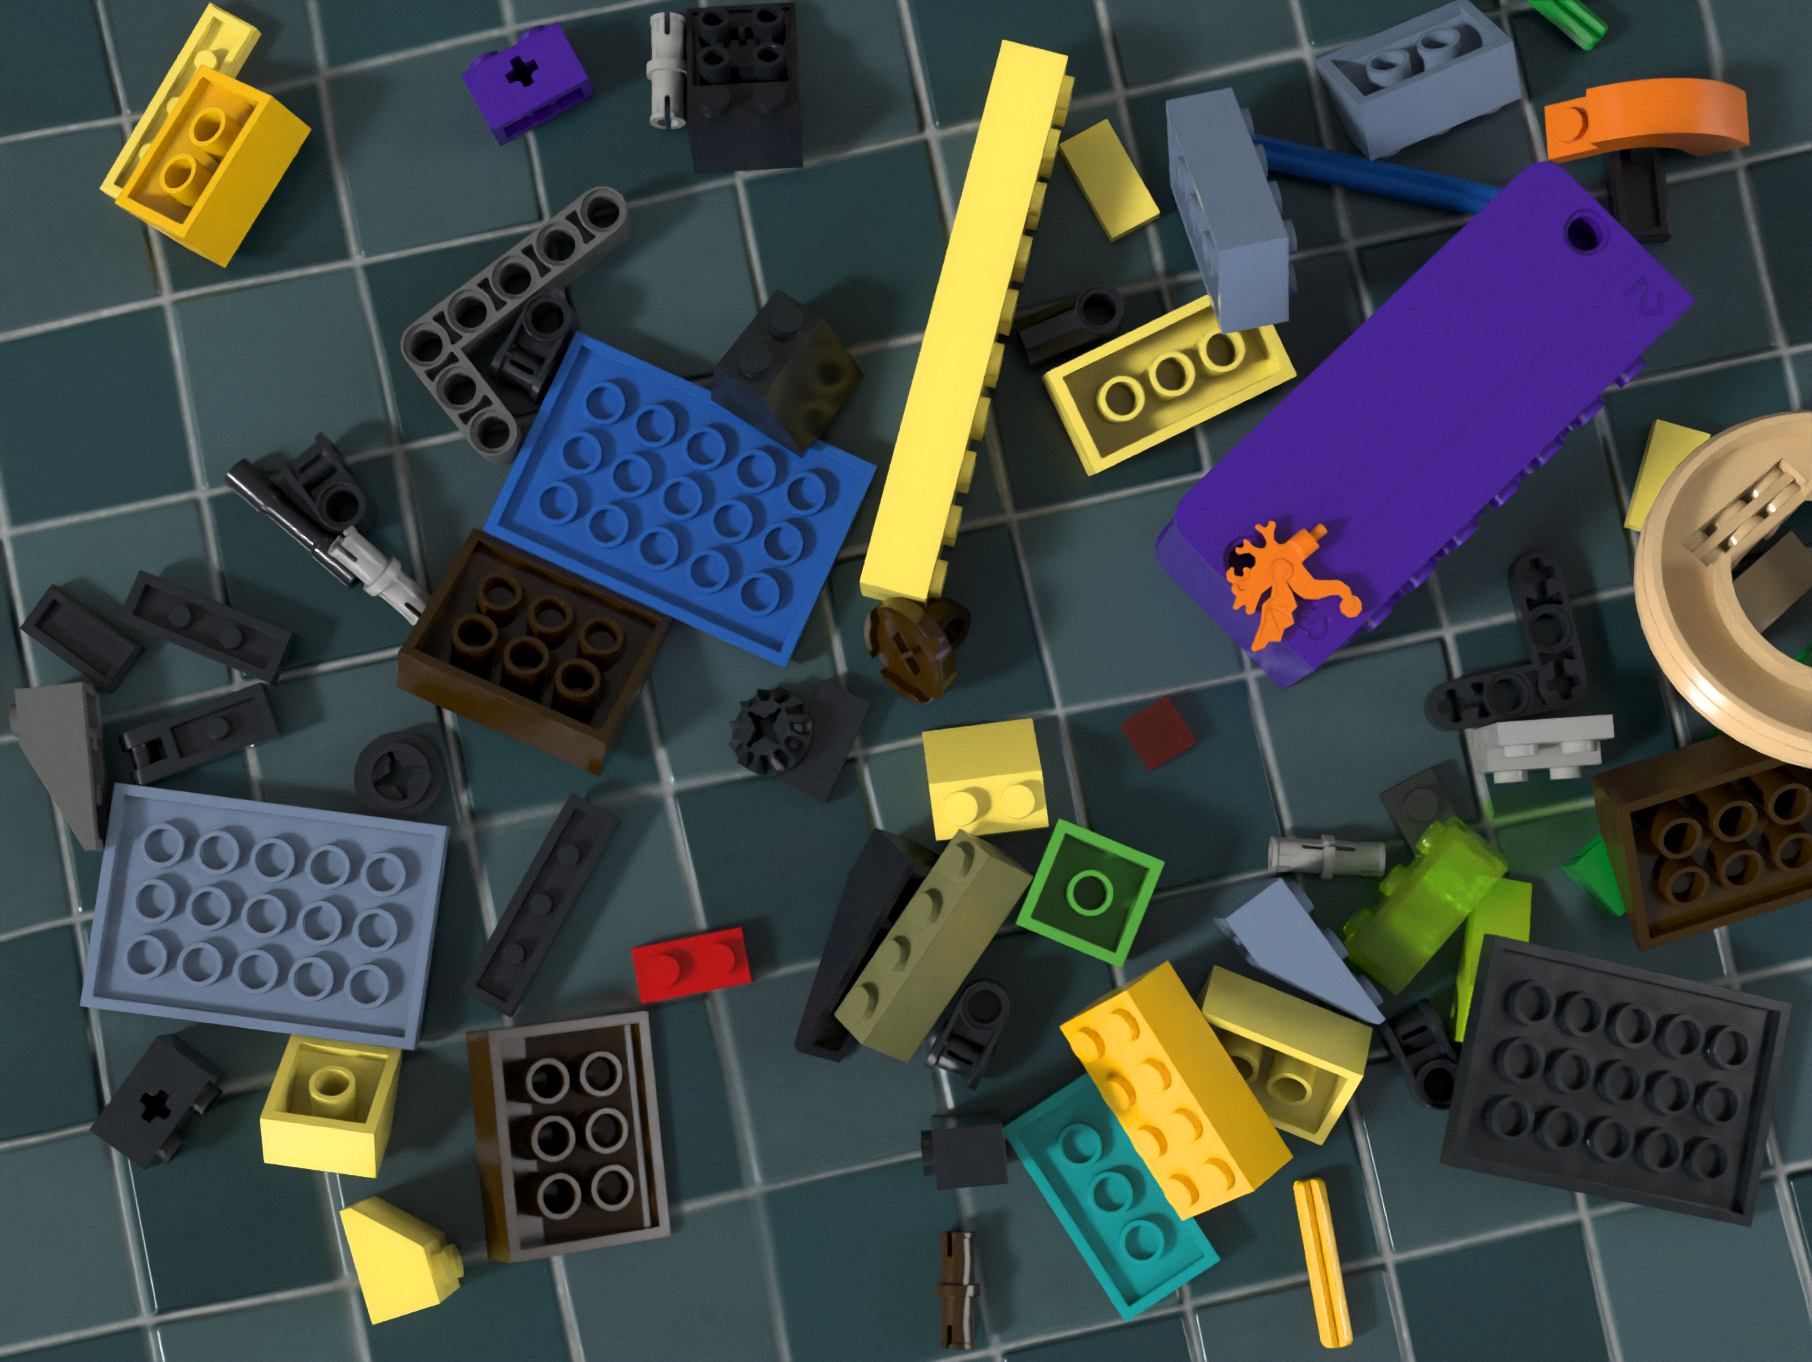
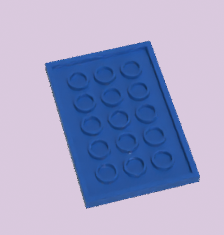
M576 331L483 531L787 669L878 472V466L817 439L802 459L710 400L712 391Z

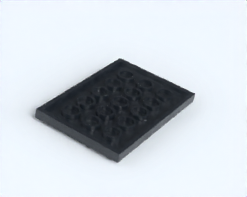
M1484 933L1439 1163L1475 1172L1751 1227L1793 1003Z

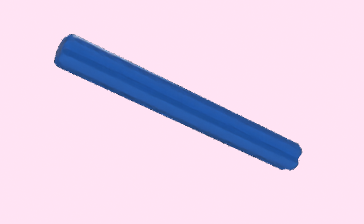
M1255 133L1254 141H1252L1254 145H1263L1268 170L1472 215L1478 214L1504 189L1503 187L1384 161H1370L1368 158Z

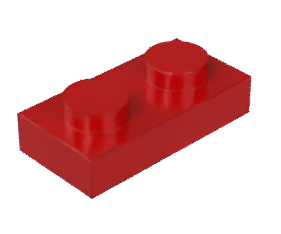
M743 927L631 949L641 1004L753 982Z

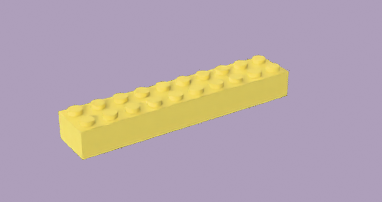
M1002 40L860 578L863 596L882 601L888 598L902 597L918 604L923 610L927 608L929 599L940 600L949 562L940 559L943 545L954 548L962 518L963 507L954 505L957 492L968 494L977 455L976 452L969 451L971 439L982 441L990 410L991 398L983 397L985 386L996 388L1005 348V344L997 343L999 333L1007 336L1010 335L1019 291L1011 289L1013 281L1023 283L1033 241V237L1025 235L1026 229L1037 231L1047 184L1039 182V178H1051L1061 130L1053 129V125L1064 127L1072 97L1071 93L1075 77L1065 75L1068 56Z

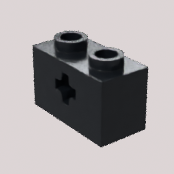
M174 1033L157 1036L89 1130L143 1170L160 1165L162 1161L170 1164L188 1142L189 1136L184 1131L196 1115L201 1118L204 1117L219 1100L223 1090L217 1085L227 1072ZM168 1093L170 1096L166 1100L165 1105L171 1112L160 1115L157 1111L161 1107V1102L156 1098V1095Z

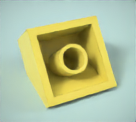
M1032 718L922 732L936 842L951 841L959 828L977 837L1046 829L1049 827L1042 769Z
M291 1034L260 1116L264 1163L377 1178L391 1135L403 1056L402 1049Z
M375 1195L362 1199L339 1211L372 1325L440 1304L460 1288L458 1278L464 1275L461 1256L454 1243L447 1244L444 1232Z

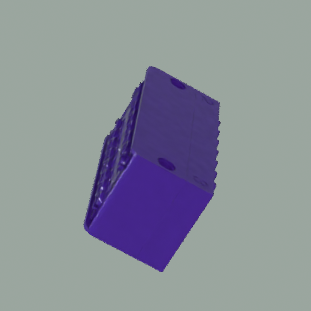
M1547 161L1533 163L1523 169L1183 496L1177 505L1175 515L1172 517L1173 520L1163 528L1156 539V559L1179 586L1281 690H1284L1315 671L1338 648L1341 650L1345 648L1364 628L1369 633L1376 628L1395 609L1394 605L1409 590L1412 592L1437 568L1434 563L1440 558H1444L1450 551L1457 549L1479 528L1475 521L1484 513L1482 508L1487 503L1497 510L1522 486L1519 483L1522 478L1525 479L1535 469H1539L1564 445L1563 442L1569 437L1566 433H1569L1575 427L1580 429L1602 409L1605 403L1601 400L1602 396L1600 394L1613 381L1622 388L1647 365V362L1640 355L1696 299L1565 169L1556 163ZM1268 521H1274L1276 524L1274 540L1278 544H1285L1301 529L1304 528L1310 532L1321 523L1328 532L1317 541L1319 548L1301 564L1316 580H1340L1350 587L1352 595L1357 596L1362 603L1361 612L1356 617L1348 618L1340 611L1339 604L1343 600L1340 596L1332 595L1318 600L1303 599L1291 589L1297 607L1292 612L1294 624L1284 629L1281 642H1269L1264 649L1253 652L1250 648L1260 625L1262 604L1271 597L1272 586L1261 594L1254 614L1248 615L1245 612L1246 606L1244 605L1236 611L1232 608L1236 596L1232 594V584L1227 581V571L1234 567L1235 576L1242 577L1244 575L1243 568L1248 567L1251 569L1255 566V557L1250 553L1238 555L1235 552L1236 547L1242 548L1244 546L1243 540L1247 539L1251 545L1257 548H1265L1266 541L1264 536L1255 529L1256 524L1266 527L1268 526Z

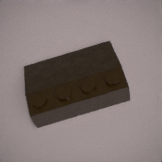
M473 528L398 652L396 687L600 777L626 728L674 622V618Z
M1723 734L1590 776L1598 825L1636 946L1641 952L1812 899V769L1786 763L1762 754L1735 740L1728 734Z
M648 1011L466 1031L488 1259L512 1264L671 1236Z

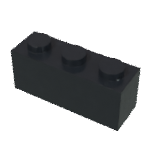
M998 1110L931 1116V1130L921 1131V1151L924 1176L936 1175L937 1190L1009 1183L1003 1123Z

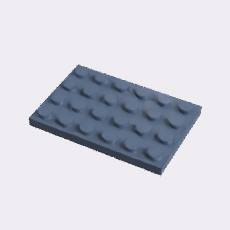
M114 783L80 1006L417 1050L419 1048L451 827Z

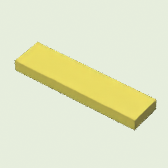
M209 3L99 189L114 199L118 198L201 64L231 78H236L261 36L256 27Z

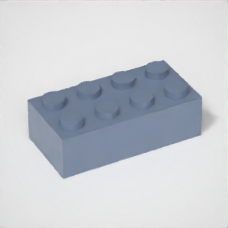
M1232 87L1166 100L1170 186L1221 334L1289 321V297L1297 295L1295 271L1292 263L1289 262V255L1297 253L1296 233L1291 219L1282 220L1281 218L1282 199L1277 182L1267 181L1268 164L1262 144L1254 145L1252 142L1254 141V128L1249 109H1240Z

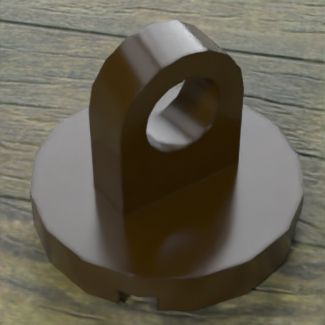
M902 597L888 598L866 615L863 628L866 649L872 659L877 655L879 656L880 661L885 666L879 672L888 685L901 696L915 703L927 704L931 700L936 701L955 685L958 672L953 651L965 639L970 628L971 615L965 607L951 598H942L924 610L918 604Z

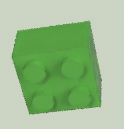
M1059 818L1055 821L1034 872V878L1030 882L1014 924L1122 968L1165 862Z

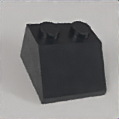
M777 289L715 366L710 400L803 459L861 384L864 374L822 316Z

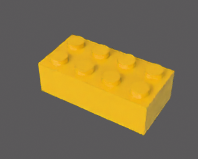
M1168 960L1099 997L1059 1026L1070 1043L1073 1052L1086 1068L1101 1092L1104 1101L1112 1109L1131 1139L1135 1150L1143 1158L1162 1188L1165 1197L1174 1207L1182 1221L1255 1191L1293 1158V1155Z

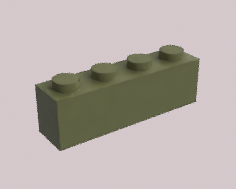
M959 828L835 1012V1017L863 1046L908 1063L1034 877L1003 849Z

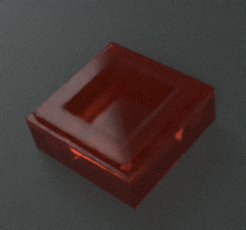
M1167 695L1119 725L1148 772L1197 742Z

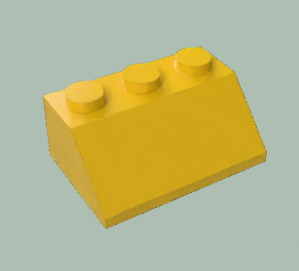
M201 64L114 203L189 250L226 268L312 129L273 96Z

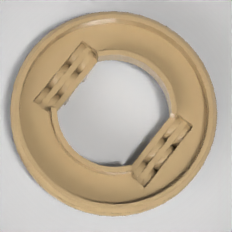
M1796 410L1764 415L1731 426L1698 446L1675 468L1661 488L1645 518L1640 532L1634 559V591L1641 626L1650 649L1663 672L1692 707L1714 726L1744 745L1786 763L1812 769V668L1791 659L1777 650L1754 628L1737 599L1731 571L1738 565L1740 560L1762 538L1768 540L1802 503L1812 501V410Z

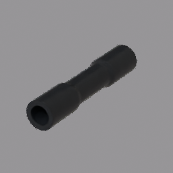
M246 458L237 462L230 469L224 479V484L258 513L269 517L309 551L312 558L338 581L349 590L362 581L339 560L328 554L330 546L338 536L328 532L284 494L282 488Z

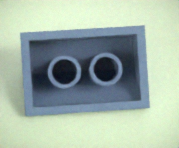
M1456 0L1316 59L1318 71L1348 137L1370 161L1395 155L1406 146L1430 136L1445 134L1458 124L1480 115L1495 113L1502 106L1522 98L1513 40L1469 0Z

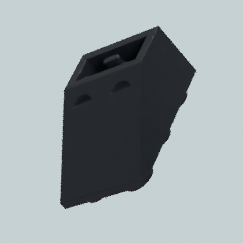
M795 2L687 8V128L694 174L803 168Z

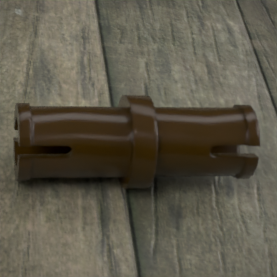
M939 1231V1237L941 1238L940 1283H935V1296H940L939 1348L949 1349L951 1347L952 1350L975 1349L974 1297L980 1296V1284L974 1283V1238H976V1232Z

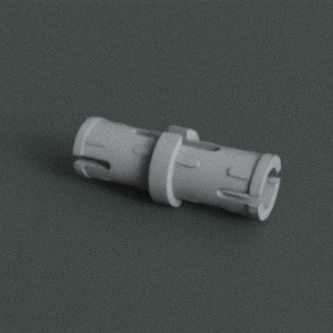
M660 12L652 15L650 18L652 60L646 64L647 78L652 81V115L650 123L656 128L666 129V107H670L671 129H677L686 124V117L684 115V82L687 80V62L684 61L685 18L680 14L670 12V34L667 35L665 13Z
M353 526L348 527V529L343 531L346 537L343 538L339 535L330 546L328 554L335 557L364 582L363 589L371 596H381L401 613L411 625H415L420 617L418 614H422L433 595L427 593L401 570L400 565L402 563L393 555L386 557L361 536L357 529Z
M1321 835L1320 839L1270 837L1268 849L1269 872H1306L1318 874L1319 879H1332L1333 875H1362L1382 878L1385 870L1386 853L1384 842H1349L1335 840L1334 835Z

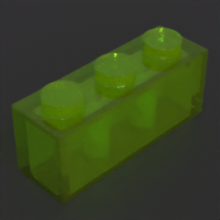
M1452 815L1444 826L1440 822L1435 821L1424 832L1415 845L1421 851L1407 868L1399 863L1381 883L1379 890L1384 894L1371 910L1365 906L1359 908L1342 930L1348 936L1344 940V947L1349 954L1347 957L1396 997L1509 869L1507 857L1455 815Z

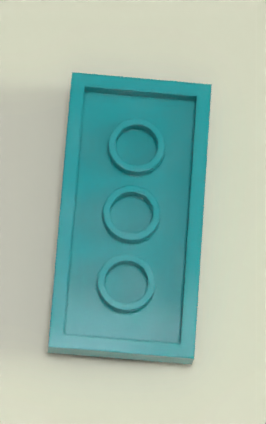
M1087 1071L1003 1125L1005 1137L1125 1323L1221 1260L1195 1219L1190 1217L1186 1220H1181L1174 1207L1165 1197L1162 1188L1143 1158L1135 1150L1131 1139L1112 1109L1104 1101L1101 1092Z

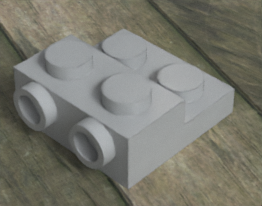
M1610 714L1496 722L1473 730L1477 774L1493 773L1494 784L1529 781L1528 771L1550 770V780L1585 777L1584 767L1602 764L1600 741L1614 738L1613 716Z

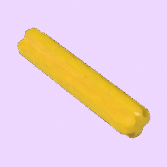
M1318 1177L1304 1178L1294 1182L1293 1188L1320 1340L1325 1348L1344 1347L1352 1344L1353 1335L1326 1185L1323 1179Z

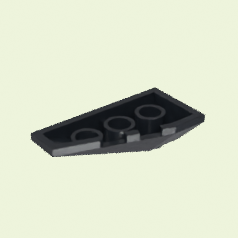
M879 828L874 829L848 874L793 1045L798 1052L840 1063L859 1043L834 1014L934 867L940 855L914 840Z

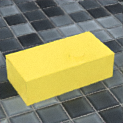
M1207 294L1048 371L1041 379L1087 475L1091 476L1292 379L1297 374L1273 324L1222 335Z

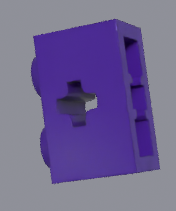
M558 22L549 27L539 25L527 30L518 38L517 44L500 53L498 51H490L480 55L471 62L470 69L461 73L464 82L500 146L595 96L590 80ZM528 73L534 83L524 87L519 77L522 74Z

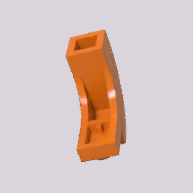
M1659 78L1614 83L1586 89L1585 97L1544 106L1548 160L1557 164L1612 151L1641 147L1675 148L1695 157L1750 146L1746 92L1731 84L1715 80Z

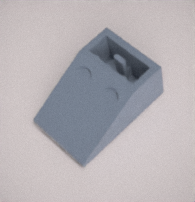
M1282 878L1266 879L1213 918L1246 964L1359 1020L1378 1025L1386 1020L1377 1008V1006L1383 1003L1382 997L1366 976L1361 974L1358 977L1350 972L1342 961L1349 955L1346 948L1330 928L1327 927L1323 930L1316 926L1308 915L1314 909V906L1295 881L1288 883L1284 882Z

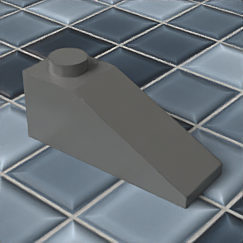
M74 682L14 689L16 704H12L10 707L9 720L14 736L19 737V746L84 850L104 852L110 806L99 686L85 682Z

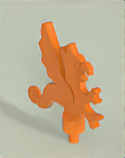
M1268 521V526L1266 527L1256 524L1255 529L1264 536L1266 541L1265 548H1257L1251 545L1247 539L1243 540L1244 546L1242 548L1236 547L1235 552L1238 555L1250 553L1255 557V566L1251 569L1248 567L1243 568L1244 575L1242 577L1235 576L1234 567L1227 571V581L1232 584L1231 591L1236 596L1232 608L1236 611L1244 605L1246 606L1245 612L1248 615L1254 614L1261 594L1272 586L1271 597L1262 604L1260 625L1250 648L1253 652L1264 649L1269 642H1281L1284 629L1294 624L1292 612L1297 607L1291 589L1303 599L1318 600L1332 595L1340 596L1343 599L1339 604L1340 611L1348 618L1356 617L1361 612L1362 603L1357 596L1352 595L1350 587L1340 580H1316L1301 564L1319 548L1317 541L1328 532L1321 523L1310 532L1304 528L1301 529L1285 544H1278L1274 540V530L1276 527L1274 521Z

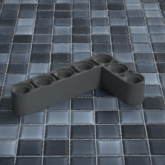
M598 186L585 192L421 316L403 333L400 343L401 352L405 360L471 446L489 463L508 465L514 462L525 441V434L519 423L470 360L514 327L524 305L531 297L543 292L558 294L625 243L633 229V218L623 196L614 188ZM612 207L619 211L618 220L609 227L600 228L592 224L594 215L602 208ZM561 240H569L575 243L574 253L568 259L554 261L549 258L550 249L555 243ZM517 273L531 275L530 286L525 292L517 295L506 293L505 286L511 276ZM474 306L487 308L486 319L480 326L476 328L462 326L463 315L469 308ZM430 339L442 340L443 348L441 354L431 362L419 361L418 352L424 342ZM469 381L476 384L475 396L469 403L465 405L452 404L451 394L458 384ZM497 424L509 426L510 435L508 441L503 446L496 449L485 447L484 437L490 427Z

